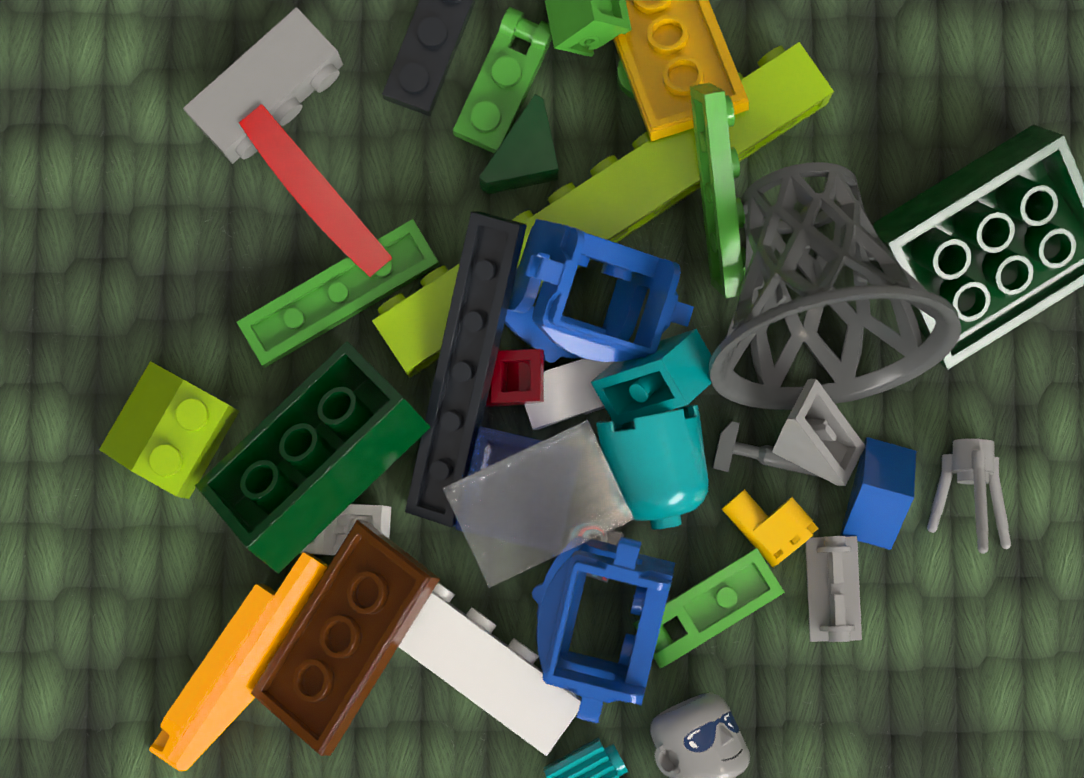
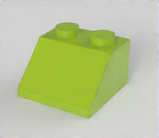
M150 361L99 450L130 471L176 497L190 499L196 488L195 485L202 478L237 417L239 410Z

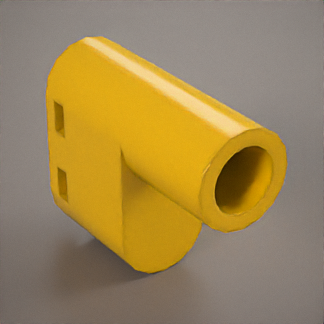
M744 489L721 509L755 548H758L763 558L772 568L804 544L819 529L793 497L789 498L768 516Z

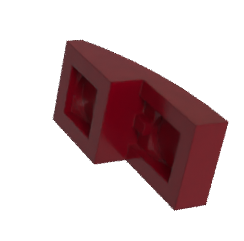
M544 350L498 351L486 407L544 402Z

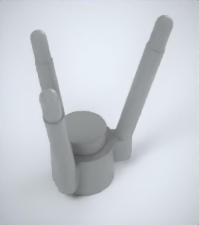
M986 439L954 440L953 454L942 455V472L927 525L928 531L931 533L936 532L953 474H957V483L974 485L978 551L982 554L988 551L986 484L988 483L1001 547L1003 549L1010 548L1009 526L999 478V457H994V441Z

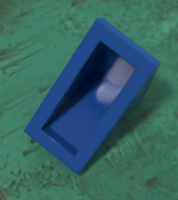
M866 437L864 441L865 448L860 456L840 536H857V541L891 550L914 499L917 451Z

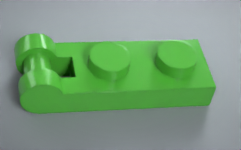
M512 7L508 8L503 17L499 32L453 129L454 136L494 154L510 132L552 41L549 23L541 21L539 24L529 21L523 18L524 12ZM515 37L531 43L526 55L511 49Z
M758 548L751 550L666 603L653 655L659 668L670 664L785 593ZM677 617L686 634L673 641L663 624ZM640 619L633 623L636 630L638 629Z

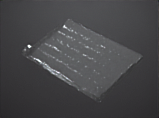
M588 420L443 488L489 587L634 519Z

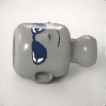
M705 693L690 698L661 712L651 722L650 735L656 748L655 761L660 771L669 778H736L747 769L750 763L749 750L732 712L725 700L717 694Z

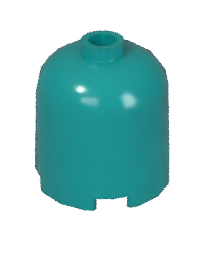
M686 405L674 411L633 418V421L617 426L612 418L611 421L596 422L611 496L615 507L625 517L632 520H650L651 530L671 528L682 524L680 515L695 510L704 502L708 493V473L698 405Z

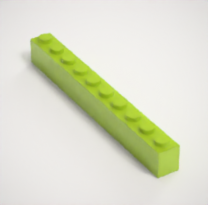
M800 42L786 51L782 45L774 48L757 62L760 68L745 78L741 73H738L749 100V110L735 114L734 126L729 127L730 146L736 149L739 162L826 106L834 93ZM694 128L652 142L648 132H645L632 143L634 150L618 160L615 155L607 157L590 170L592 177L578 187H575L572 182L568 183L550 195L547 199L550 205L533 215L531 210H527L512 219L513 221L527 224L518 266L520 265L530 230L535 224L536 219L574 227L585 233L617 243L701 188ZM459 264L450 270L446 266L435 269L420 281L423 288L405 298L403 293L392 297L377 309L380 316L372 320L409 378L439 359ZM541 281L538 294L540 292L543 281Z

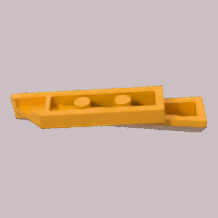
M302 552L277 592L265 584L254 585L165 715L160 725L162 731L150 746L149 751L178 771H187L253 701L255 697L250 693L329 565L313 554Z

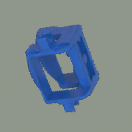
M536 219L535 224L530 230L520 265L516 271L505 324L518 338L529 346L544 350V361L549 363L555 362L560 357L584 358L600 362H622L640 357L645 358L649 354H655L662 333L670 326V322L688 327L694 307L677 301L679 296L676 288L681 274L678 263L585 233L574 227ZM589 259L604 263L601 270L602 274L618 278L602 328L562 315L577 266L587 268ZM541 281H543L542 286H541V289H540V292H539V295H538V299H537L536 305H535V307H534V306H532V305L534 304L535 299H536V297H537V294H538V291H539V287H540ZM650 289L634 343L628 342L635 329L646 292Z
M575 536L557 555L545 576L544 582L536 585L532 591V597L538 603L537 646L543 670V681L548 685L564 688L576 695L582 696L577 715L579 719L598 723L603 702L610 703L620 700L642 705L675 562L639 554L640 541L620 537L618 546L582 536ZM587 573L637 585L630 614L641 617L637 634L626 633L619 663L569 651Z

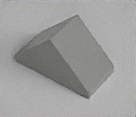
M808 379L783 426L772 452L837 486H846L865 448V444L818 380Z

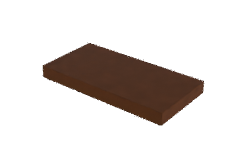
M357 519L250 694L320 756H331L440 578L370 523Z

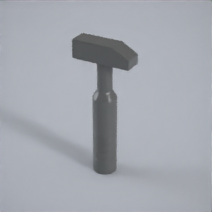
M730 421L719 434L712 465L713 469L729 472L732 455L736 454L757 459L762 465L817 476L773 453L774 446L764 445L758 447L736 442L740 423Z

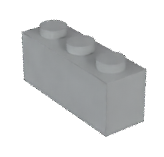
M296 7L183 109L198 128L233 164L240 157L247 159L258 151L239 124L242 119L262 104L280 126L286 125L299 114L302 109L301 102L315 90L322 92L335 82L340 74L338 69L343 66L337 49Z

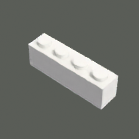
M438 582L398 647L547 756L578 713L581 699L567 689L546 684L542 678L543 671L534 665L539 657L536 653L515 638L512 639L509 645L505 644L492 634V631L497 626L495 623L473 607H471L467 614H464L450 603L455 594Z

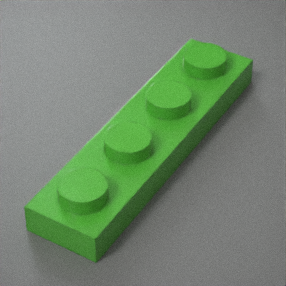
M711 83L690 86L711 285L725 298L739 296L746 271V249L741 247L739 228H743L745 224V213L740 198L735 195L734 178H738L740 175V163L736 149L730 146L729 127H733L735 123L734 107L731 98L728 95L725 96V91Z
M412 219L377 239L391 255L392 259L371 277L347 257L237 321L238 326L264 368L268 367L440 266L415 221Z

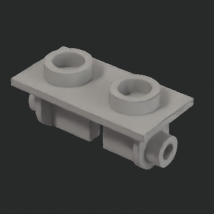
M828 536L808 539L805 542L809 641L850 642L862 640L857 536Z

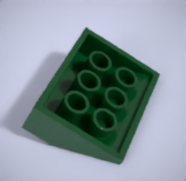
M1036 125L1028 127L872 223L878 237L894 255L899 264L928 292L946 299L957 310L961 322V334L955 347L940 361L946 369L955 366L1084 285V182L1065 136ZM911 305L919 329L927 339L935 326L936 320Z

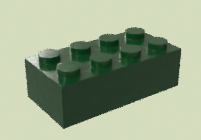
M346 341L195 486L244 546L279 573L409 449L430 426L395 388Z

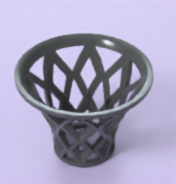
M825 162L796 164L763 176L750 185L743 193L740 200L745 213L743 228L746 236V271L727 337L716 348L709 362V375L712 386L723 397L738 404L755 408L792 410L804 386L781 387L803 342L818 364L834 380V383L822 384L821 386L835 404L866 398L904 384L934 367L955 347L961 334V322L957 310L946 299L928 292L899 264L894 255L881 241L864 211L857 179L849 169L841 165ZM825 177L823 192L816 193L803 178ZM781 184L777 203L772 206L764 193ZM796 201L804 205L800 213L794 209ZM835 221L834 239L831 241L820 233L817 228ZM792 233L786 245L780 234ZM775 249H777V251L781 255L779 261H777L774 255ZM810 249L817 253L816 259L809 254ZM876 259L879 262L883 272L876 266H874L872 263H870V260ZM843 264L852 268L855 286L835 289L833 284ZM796 267L799 268L806 278L795 271ZM786 284L801 297L791 300ZM763 288L758 296V289ZM888 298L891 301L900 334L871 315L869 299ZM856 300V310L847 301ZM824 305H830L847 324L840 360L817 333ZM911 305L936 320L931 334L923 343L918 322ZM807 310L802 325L797 313ZM784 318L791 336L774 365L766 331L769 324ZM864 327L905 356L881 369L855 377L862 353ZM749 344H751L752 361L759 383L744 379L733 371Z

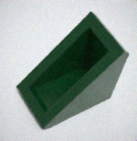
M537 94L533 96L479 177L481 189L488 194L558 180L559 168L545 102Z

